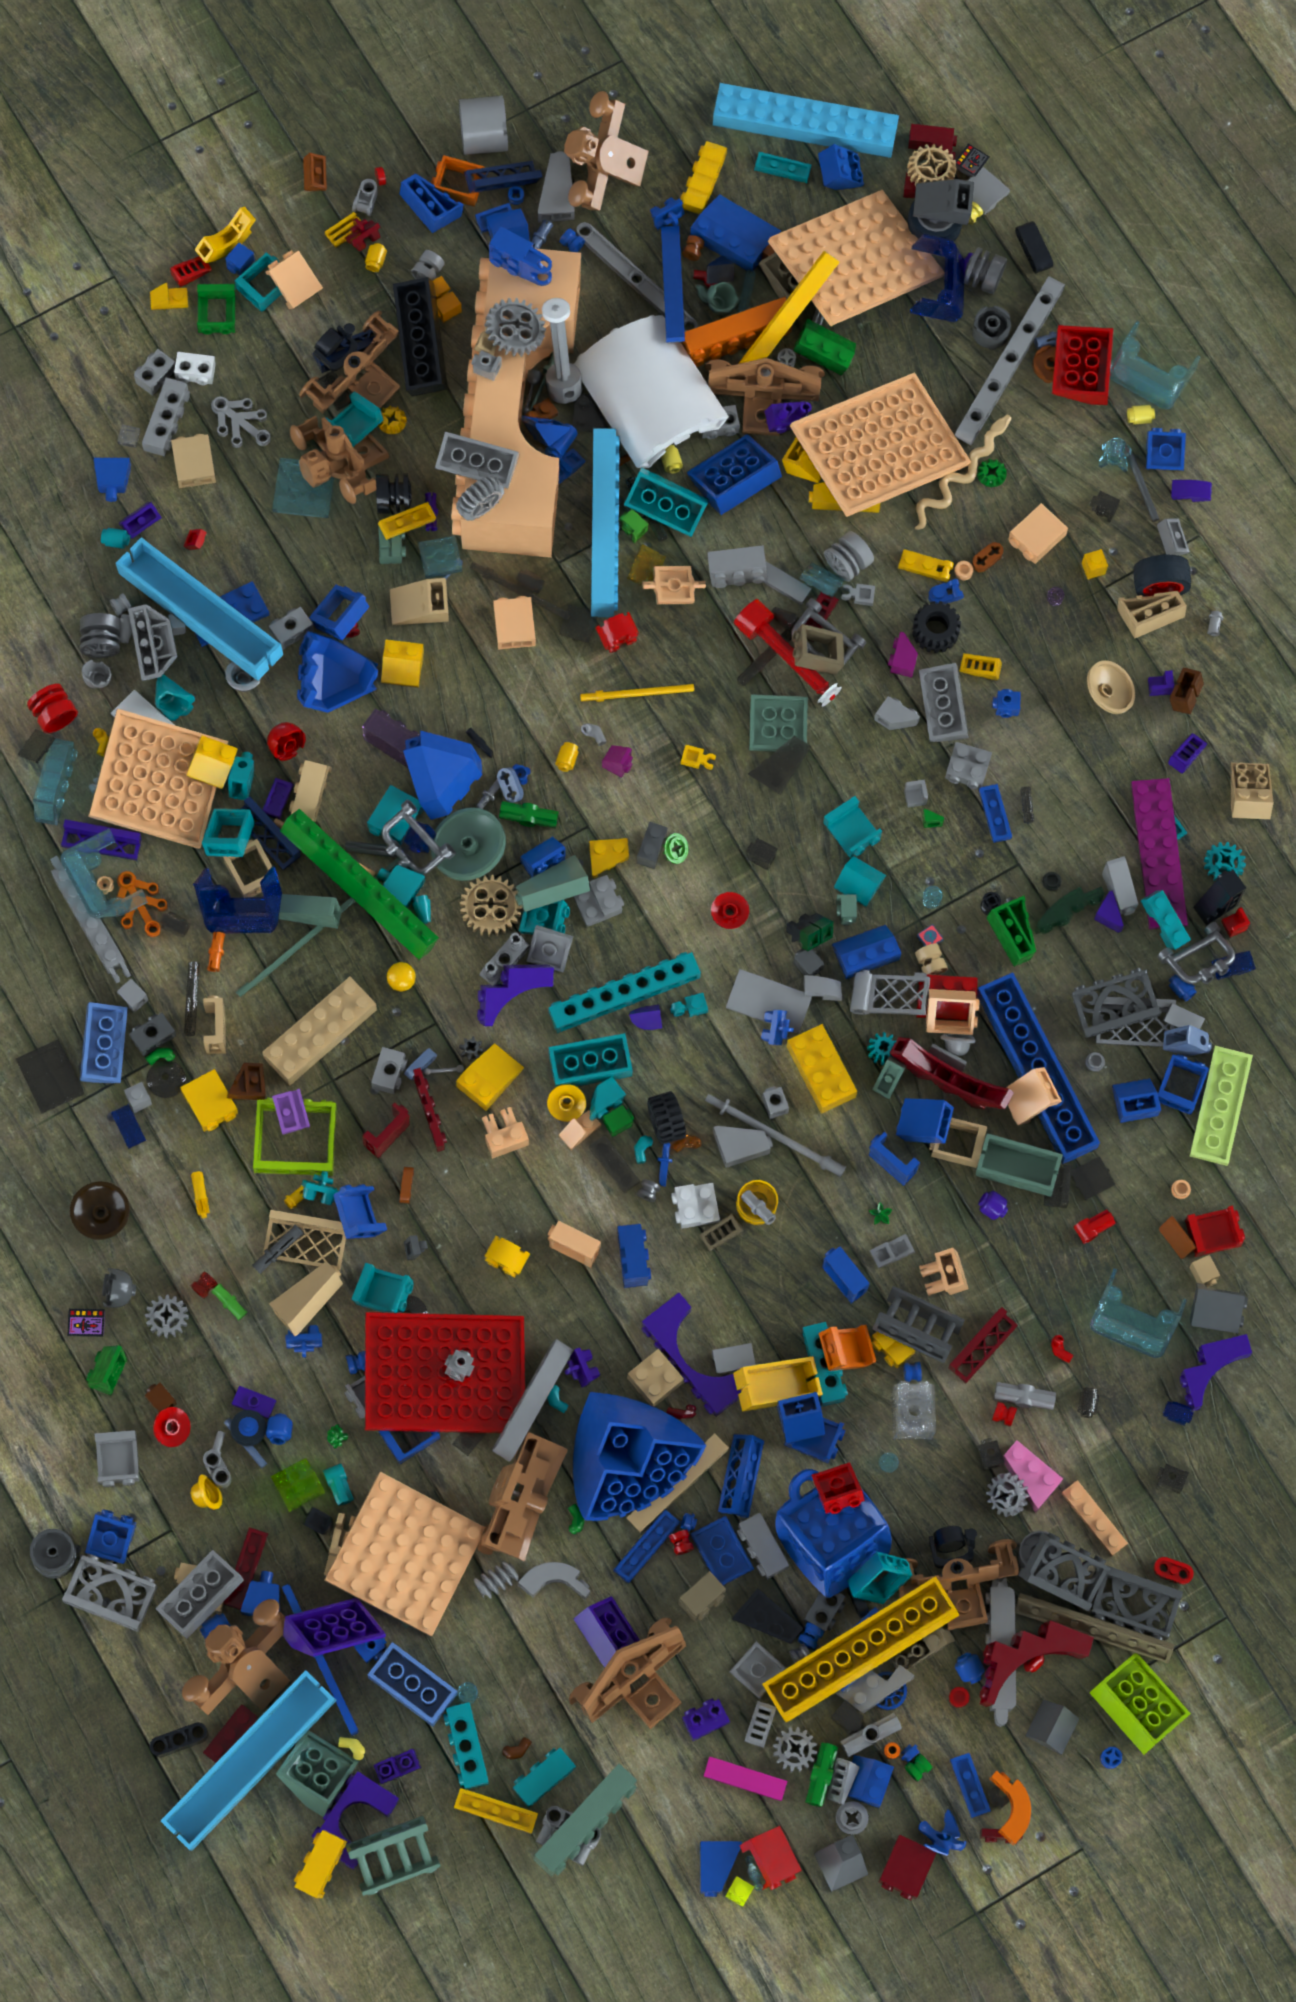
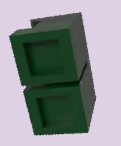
M805 913L800 916L798 923L794 921L788 922L786 932L792 935L791 942H801L802 949L808 952L833 938L834 921L818 913L811 916Z

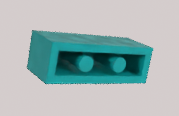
M561 1747L558 1750L553 1748L545 1755L547 1758L542 1763L538 1761L530 1768L531 1772L526 1777L521 1775L514 1781L515 1786L513 1790L528 1808L576 1769V1765Z

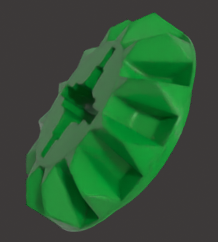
M989 458L986 461H982L977 469L979 481L987 487H997L1006 479L1007 469H1005L1004 463H1000L997 459L991 460ZM989 469H995L996 476H994L993 474L987 476V474L989 473Z

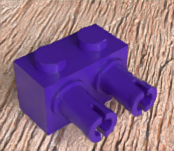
M805 401L771 404L764 411L769 432L784 433L792 430L790 427L791 423L808 416L812 409L811 404Z
M713 1698L702 1703L703 1707L697 1710L694 1707L684 1712L685 1716L682 1717V1721L692 1741L729 1724L730 1720L719 1699L716 1701Z

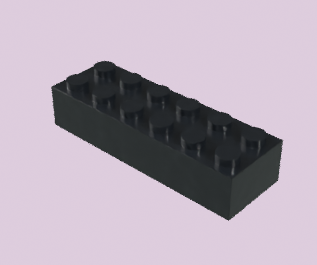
M429 277L393 284L406 391L411 396L448 390L434 282Z

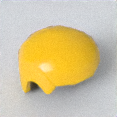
M398 962L388 969L387 981L393 990L407 991L415 983V970L408 963Z

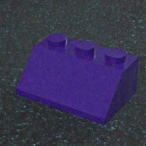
M612 1596L587 1607L573 1618L604 1668L616 1650L640 1641Z

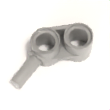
M218 1431L213 1448L204 1454L203 1462L214 1484L218 1488L224 1489L231 1484L232 1478L221 1458L220 1452L225 1432ZM215 1456L218 1458L216 1464L210 1465L207 1463L208 1458ZM219 1474H226L227 1479L224 1482H218L217 1476Z

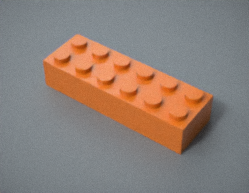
M782 297L686 331L685 341L681 342L696 367L710 360H718L727 354L733 355L741 349H750L787 299ZM792 326L789 328V330L785 333L784 336L792 332Z

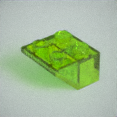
M307 1458L270 1476L289 1512L325 1493Z

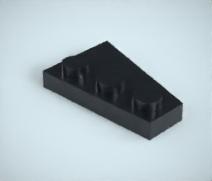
M758 1588L732 1618V1620L790 1644L804 1629Z

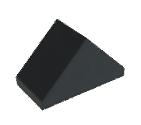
M720 256L707 265L708 284L734 281V263L725 256Z

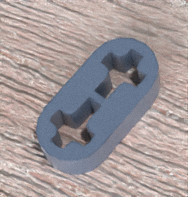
M510 767L500 769L497 773V779L505 799L510 803L519 802L522 800L524 793L515 770ZM506 773H509L510 775L508 779H504ZM513 791L517 792L515 797L511 796V793H513Z
M428 1048L407 1068L404 1074L413 1081V1070L421 1067L423 1072L436 1059L437 1054Z

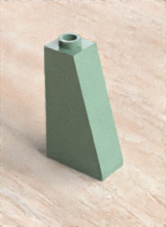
M574 855L517 885L515 899L517 905H521L525 912L589 892L588 876L578 858Z
M271 894L270 900L268 899L266 903V911L270 918L338 929L342 913L340 905L334 897Z

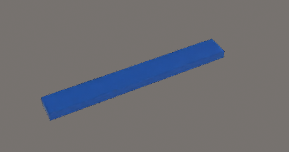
M679 226L661 227L666 343L685 341L680 228Z
M290 1585L283 1586L282 1590L293 1613L302 1612ZM323 1654L314 1656L333 1697L337 1700L336 1704L351 1736L358 1734V1728Z

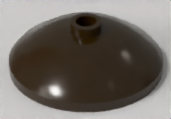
M103 1181L92 1182L83 1186L74 1195L70 1205V1217L76 1230L83 1236L94 1240H104L117 1235L125 1227L130 1214L129 1202L124 1192L116 1185ZM100 1211L105 1212L104 1216L99 1217L98 1213Z

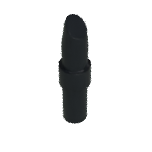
M469 728L466 734L475 742L474 744L489 758H492L493 751L482 737H479L472 728Z

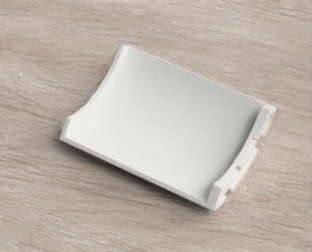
M650 315L647 318L631 322L620 328H614L610 331V334L580 354L574 363L580 370L583 384L611 428L616 429V436H620L621 444L637 468H650L666 453L665 449L671 444L677 445L690 438V434L696 431L703 433L718 430L729 418L681 342L666 343V326L663 315Z

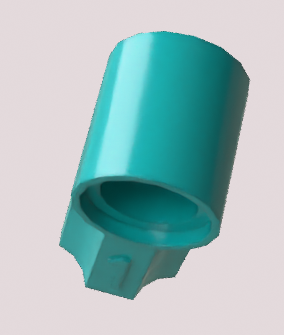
M342 1463L323 1470L337 1505L343 1506L354 1501Z

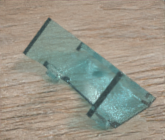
M1136 321L1111 364L1110 378L1160 408L1170 409L1174 406L1197 370L1201 357L1197 355L1189 369L1177 365L1169 373H1166L1137 356L1140 344L1134 338L1140 322Z
M110 828L65 850L60 858L88 914L93 918L120 917L148 903L142 889L123 899L116 897L107 901L103 892L98 887L91 870L101 864L102 858L99 850L115 842Z
M1114 1268L1090 1322L1091 1329L1099 1335L1150 1357H1162L1181 1319L1187 1299L1183 1298L1177 1313L1166 1309L1162 1310L1157 1318L1120 1303L1123 1293L1118 1287L1112 1285L1117 1269Z

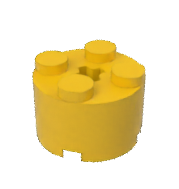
M496 1235L484 1257L486 1258L485 1261L488 1262L487 1264L496 1269L501 1266L502 1270L505 1271L504 1273L515 1278L516 1275L521 1273L530 1253L521 1251V1247L502 1237L500 1239Z

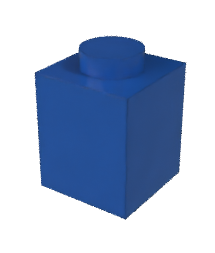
M239 242L225 258L227 269L231 273H237L240 276L255 261L254 252Z

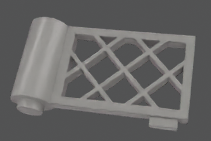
M861 970L855 973L850 1012L858 1015H867L869 1013L926 1015L930 977L926 973H915L914 976L872 975L868 970ZM878 980H885L889 984L882 991L877 989ZM899 981H905L907 986L898 992L894 985ZM917 982H924V988L917 993L913 986ZM892 988L897 994L887 1001L883 995ZM911 988L916 995L906 1002L902 995ZM882 997L886 1004L881 1008H874L875 1001ZM900 997L905 1004L899 1009H894L891 1004ZM919 998L922 1001L921 1010L912 1009L910 1005Z

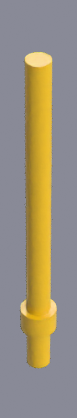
M694 684L609 692L598 690L595 693L580 694L581 702L593 700L603 702L604 699L694 692Z

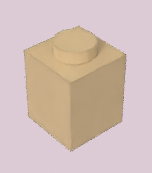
M1210 1255L1192 1262L1189 1267L1197 1283L1205 1284L1207 1288L1217 1284L1220 1274Z

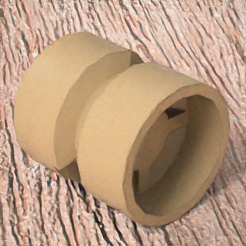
M937 943L924 946L915 952L918 963L923 965L921 967L923 973L941 975L948 970L944 958H940L942 953Z

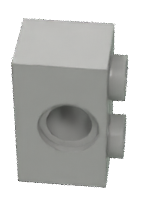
M301 606L297 609H291L287 612L286 616L273 620L269 625L270 634L281 644L282 650L302 639L307 631H314L313 623ZM288 625L295 626L293 629L286 628V626Z
M382 1047L371 1082L372 1089L390 1094H395V1090L400 1089L402 1082L400 1074L401 1071L406 1070L408 1060H405V1053ZM393 1068L395 1073L388 1075L385 1073V1070Z

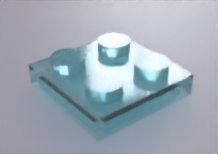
M455 536L418 542L426 579L463 572Z

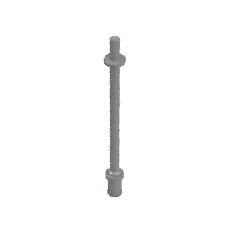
M710 1094L707 1095L705 1101L721 1109L720 1115L726 1112L757 1130L765 1131V1134L818 1162L822 1170L826 1169L840 1178L843 1175L846 1166L832 1160L831 1156H821L729 1105V1099L724 1103Z

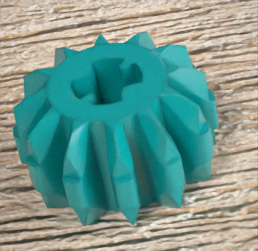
M886 1032L882 1033V1037L876 1033L875 1039L870 1038L869 1040L871 1045L867 1046V1050L871 1051L868 1055L869 1058L875 1057L874 1063L881 1060L882 1066L889 1057L894 1058L890 1051L897 1041H892L893 1034L886 1037ZM881 1046H884L883 1048L887 1047V1051L884 1052V1049L881 1051V1050H880V1047H881Z

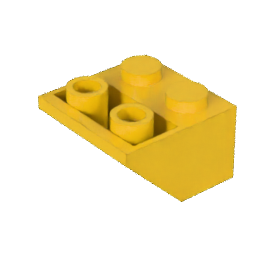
M796 437L782 459L787 474L819 483L822 477Z

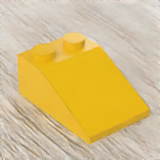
M494 1043L456 1080V1087L487 1111L522 1072L524 1067Z

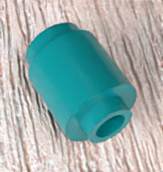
M114 528L102 530L101 544L124 549L125 546L129 545L130 535L127 534L126 530Z

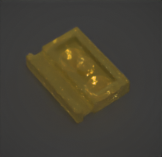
M642 544L627 579L642 586L643 581H653V568L655 566H663L667 556H663Z

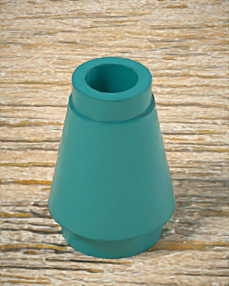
M428 895L414 897L412 906L417 918L424 924L431 923V900L428 899Z

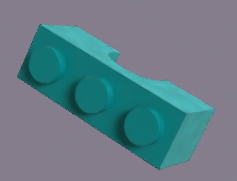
M1163 890L1155 891L1140 900L1149 917H1153L1161 928L1159 935L1167 948L1176 950L1191 940Z

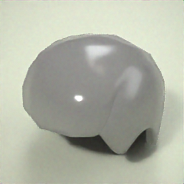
M89 660L83 664L81 672L83 681L87 686L98 689L106 687L110 683L112 677L111 670L104 662L100 661L97 663Z

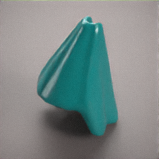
M164 674L157 678L155 692L156 707L171 721H175L180 716L188 715L194 708L192 703L195 702V697Z

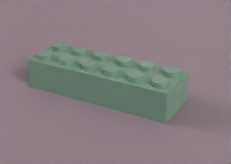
M619 1763L534 1855V1861L551 1877L554 1874L558 1876L566 1868L565 1862L569 1858L573 1860L579 1854L580 1846L583 1843L587 1845L592 1840L596 1828L601 1830L608 1822V1815L611 1812L615 1814L622 1807V1800L625 1797L629 1799L635 1793L637 1779Z

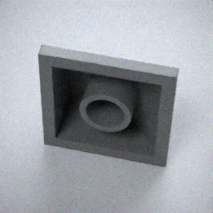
M853 1834L814 1853L831 1892L868 1875L861 1851Z

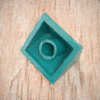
M853 856L845 864L833 888L845 895H856L857 902L867 907L886 875Z

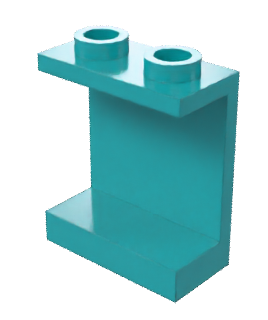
M856 796L825 815L823 820L824 825L850 858L854 855H861L867 846L877 844L881 840L882 830L880 828L876 830L858 807L860 801Z

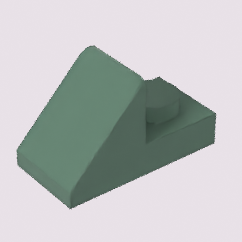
M889 1057L872 1090L889 1099L900 1082L906 1065Z

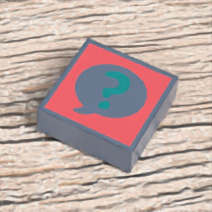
M933 924L917 934L923 946L934 943L940 944L944 941V938Z

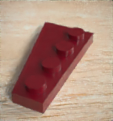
M420 1067L413 1070L414 1082L436 1150L440 1152L445 1150L444 1144L447 1143L445 1133L440 1132L439 1125H441L439 1115L434 1113V1099L432 1096H429V1084L427 1078L423 1077Z

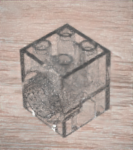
M901 1381L898 1384H894L891 1392L893 1440L933 1439L936 1433L934 1384H929L928 1381H919L917 1384ZM910 1412H915L918 1416H912Z

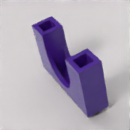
M357 1771L355 1775H350L346 1782L348 1787L344 1793L342 1791L339 1792L334 1800L336 1802L333 1810L328 1809L323 1817L325 1822L321 1828L317 1826L311 1837L315 1838L318 1832L321 1833L322 1830H326L346 1840V1844L351 1843L341 1834L339 1829V1820L346 1808L353 1804L362 1803L389 1817L399 1802V1798ZM345 1846L339 1861L355 1870L358 1861L355 1858L350 1860Z

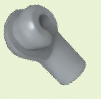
M590 723L581 726V732L584 735L594 737L598 746L604 745L607 742L599 726Z

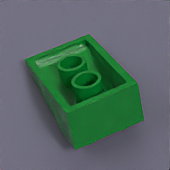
M119 1345L104 1346L102 1351L97 1352L94 1360L96 1365L94 1369L89 1370L86 1378L90 1388L110 1396L112 1395L127 1362L124 1350Z

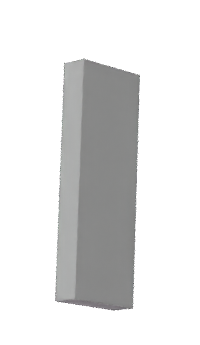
M766 561L768 580H764L763 583L802 605L812 588Z

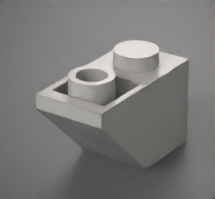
M888 696L876 712L874 720L889 730L916 726L920 716L914 709L906 708L902 705L901 701Z

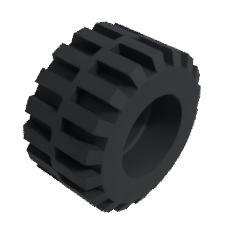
M931 601L930 605L924 604L923 609L920 607L914 617L912 635L915 637L914 641L916 644L920 643L919 647L921 649L927 648V652L934 650V653H938L939 650L945 652L947 648L951 649L953 643L957 642L961 627L960 616L956 614V609H951L948 603L943 605L942 601H939L938 604H935V601ZM930 621H939L946 626L947 630L936 634L931 632L926 624Z
M669 1091L649 1097L647 1102L648 1111L658 1141L663 1145L685 1138V1123L674 1093Z

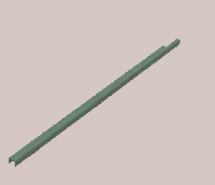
M398 857L385 869L391 872L396 865H399L398 861L400 858ZM352 897L340 906L342 912L355 902ZM317 925L254 980L244 984L236 991L239 997H242L253 986L260 983L325 927Z

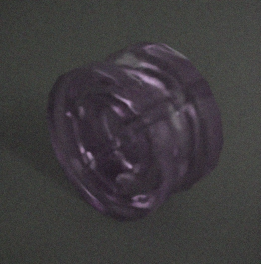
M1060 587L1050 588L1047 594L1049 604L1053 606L1060 605L1065 596L1064 591ZM1054 593H1057V596H1059L1058 600L1054 599Z

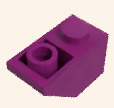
M900 631L899 638L895 637L892 647L896 649L895 654L890 655L888 663L891 666L890 673L912 678L918 653L905 633Z
M611 745L602 760V768L622 778L624 773H629L633 765L631 763L633 760L631 756L632 749Z

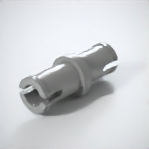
M750 1190L743 1193L741 1200L751 1208V1212L754 1215H758L766 1225L774 1222L776 1215L766 1207L763 1200H759Z

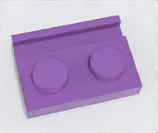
M300 1089L272 1096L283 1135L310 1127Z

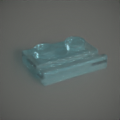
M812 562L802 572L800 577L807 585L814 586L821 590L822 593L833 596L844 582V579Z

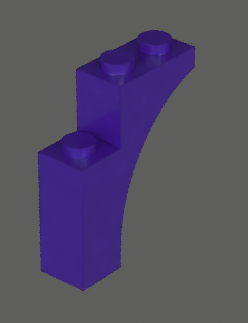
M548 964L503 965V971H501V981L503 984L480 986L478 991L480 1009L477 1011L479 1023L483 1026H493L498 1013L506 1003L524 991L538 987H553L554 967Z
M1247 1334L1203 1344L1199 1347L1197 1358L1199 1363L1203 1365L1184 1369L1179 1377L1182 1388L1185 1387L1186 1404L1188 1407H1191L1192 1411L1200 1410L1202 1407L1206 1386L1217 1371L1229 1363L1250 1357L1252 1350Z

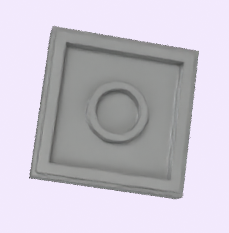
M536 925L527 962L537 965L548 964L554 967V970L563 973L573 936Z
M756 1641L729 1673L757 1698L761 1699L767 1692L762 1684L787 1668Z

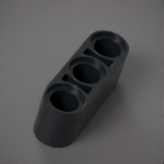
M1031 221L1015 228L1016 236L1033 272L1036 274L1053 268L1052 257L1035 222Z
M202 1723L190 1724L153 1738L150 1742V1750L156 1757L168 1756L205 1742L209 1735L208 1730ZM197 1728L204 1730V1734L200 1738L193 1736V1732ZM177 1735H183L185 1738L181 1745L174 1744V1738ZM158 1742L165 1744V1749L161 1752L154 1750Z

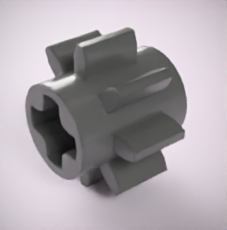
M474 1036L469 1040L464 1038L465 1044L459 1045V1049L464 1050L461 1053V1057L466 1056L468 1062L473 1058L478 1059V1054L483 1053V1049L479 1048L482 1045V1041H475ZM468 1047L475 1048V1051L468 1050Z

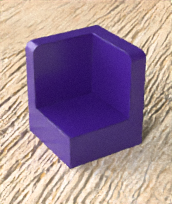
M1173 670L1165 671L1163 676L1148 678L1149 696L1172 694L1174 689Z

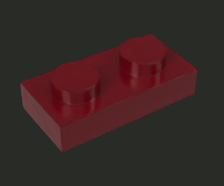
M982 1828L980 1830V1839H985L986 1843H997V1840H1005L1006 1844H1011L998 1832L1000 1829Z

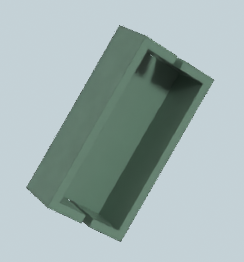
M987 1133L975 1176L1051 1197L1063 1154Z

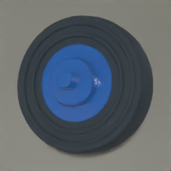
M244 1410L236 1414L232 1419L230 1432L238 1444L254 1446L263 1440L266 1434V1422L258 1412Z

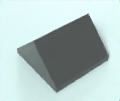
M1043 1700L1025 1736L1062 1755L1080 1718L1062 1705Z

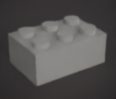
M764 545L707 552L712 587L742 586L745 583L751 582L760 584L764 580H768Z

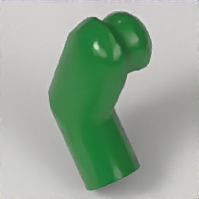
M157 1048L145 1059L152 1065L160 1058H165L166 1061L170 1062L175 1058V1054L171 1048Z
M573 1504L568 1508L573 1517L572 1524L569 1525L568 1529L571 1534H577L583 1530L585 1520L577 1504Z

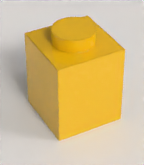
M1102 549L1084 554L1082 566L1087 579L1106 574L1108 564Z

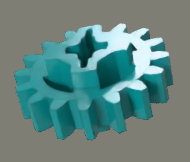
M1219 842L1217 847L1212 845L1211 850H1207V857L1203 861L1207 863L1204 869H1209L1207 875L1213 874L1214 881L1224 871L1230 872L1234 870L1237 875L1243 874L1244 870L1242 868L1246 866V863L1243 861L1246 857L1240 856L1242 849L1236 850V844L1230 847L1229 842H1226L1225 846ZM1213 856L1215 857L1214 860L1216 861L1215 865H1213L1212 862ZM1235 860L1237 861V868H1236V869H1235V865H1234V861H1235Z

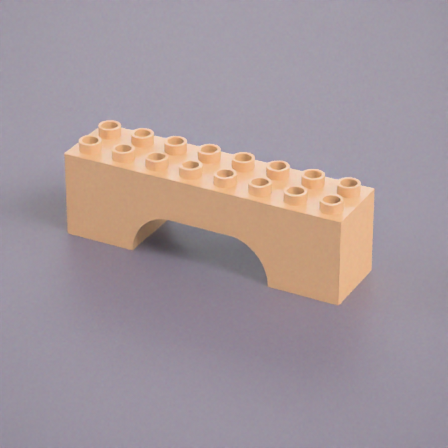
M536 249L548 256L552 261V268L550 270L552 280L546 286H539L519 276H513L506 269L494 266L489 261V258L481 257L479 266L480 288L476 293L475 301L476 324L473 325L471 337L472 359L475 354L479 355V352L474 350L480 334L485 332L484 325L490 308H493L495 303L499 304L502 299L507 302L508 298L512 302L518 298L519 303L525 300L526 306L532 303V310L538 308L537 315L542 314V306L547 300L552 298L566 300L570 305V315L565 320L568 353H573L580 294L581 253ZM540 261L545 267H548L546 261ZM538 274L537 276L541 281L548 279L547 274ZM543 316L540 321H545L543 326L546 328L545 337L540 347L537 346L535 352L531 350L530 354L527 355L524 351L522 357L517 352L515 357H513L510 351L505 355V349L499 352L500 346L497 345L493 356L502 357V366L494 381L473 373L472 359H469L467 382H469L468 393H465L463 416H465L464 428H461L460 436L519 452V458L509 488H504V494L499 503L489 512L472 521H467L459 514L456 503L462 493L471 484L476 483L477 480L456 475V497H453L451 520H453L452 535L461 536L462 549L552 558L559 492V458L545 455L534 449L525 440L520 431L528 370H532L538 363L550 357V354L553 352L550 322L545 320Z

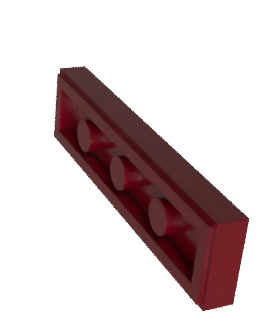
M249 1527L235 1567V1571L241 1575L244 1581L224 1600L223 1605L241 1610L249 1584L254 1579L269 1535L268 1533Z

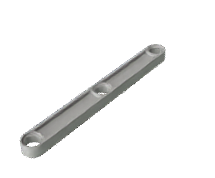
M586 222L580 223L577 226L576 235L581 236L585 240L584 244L665 317L664 291L591 224ZM582 228H587L590 233L588 235H581L579 231ZM633 276H640L642 278L639 283H634L631 279ZM684 310V325L690 323L694 328H697L696 320Z

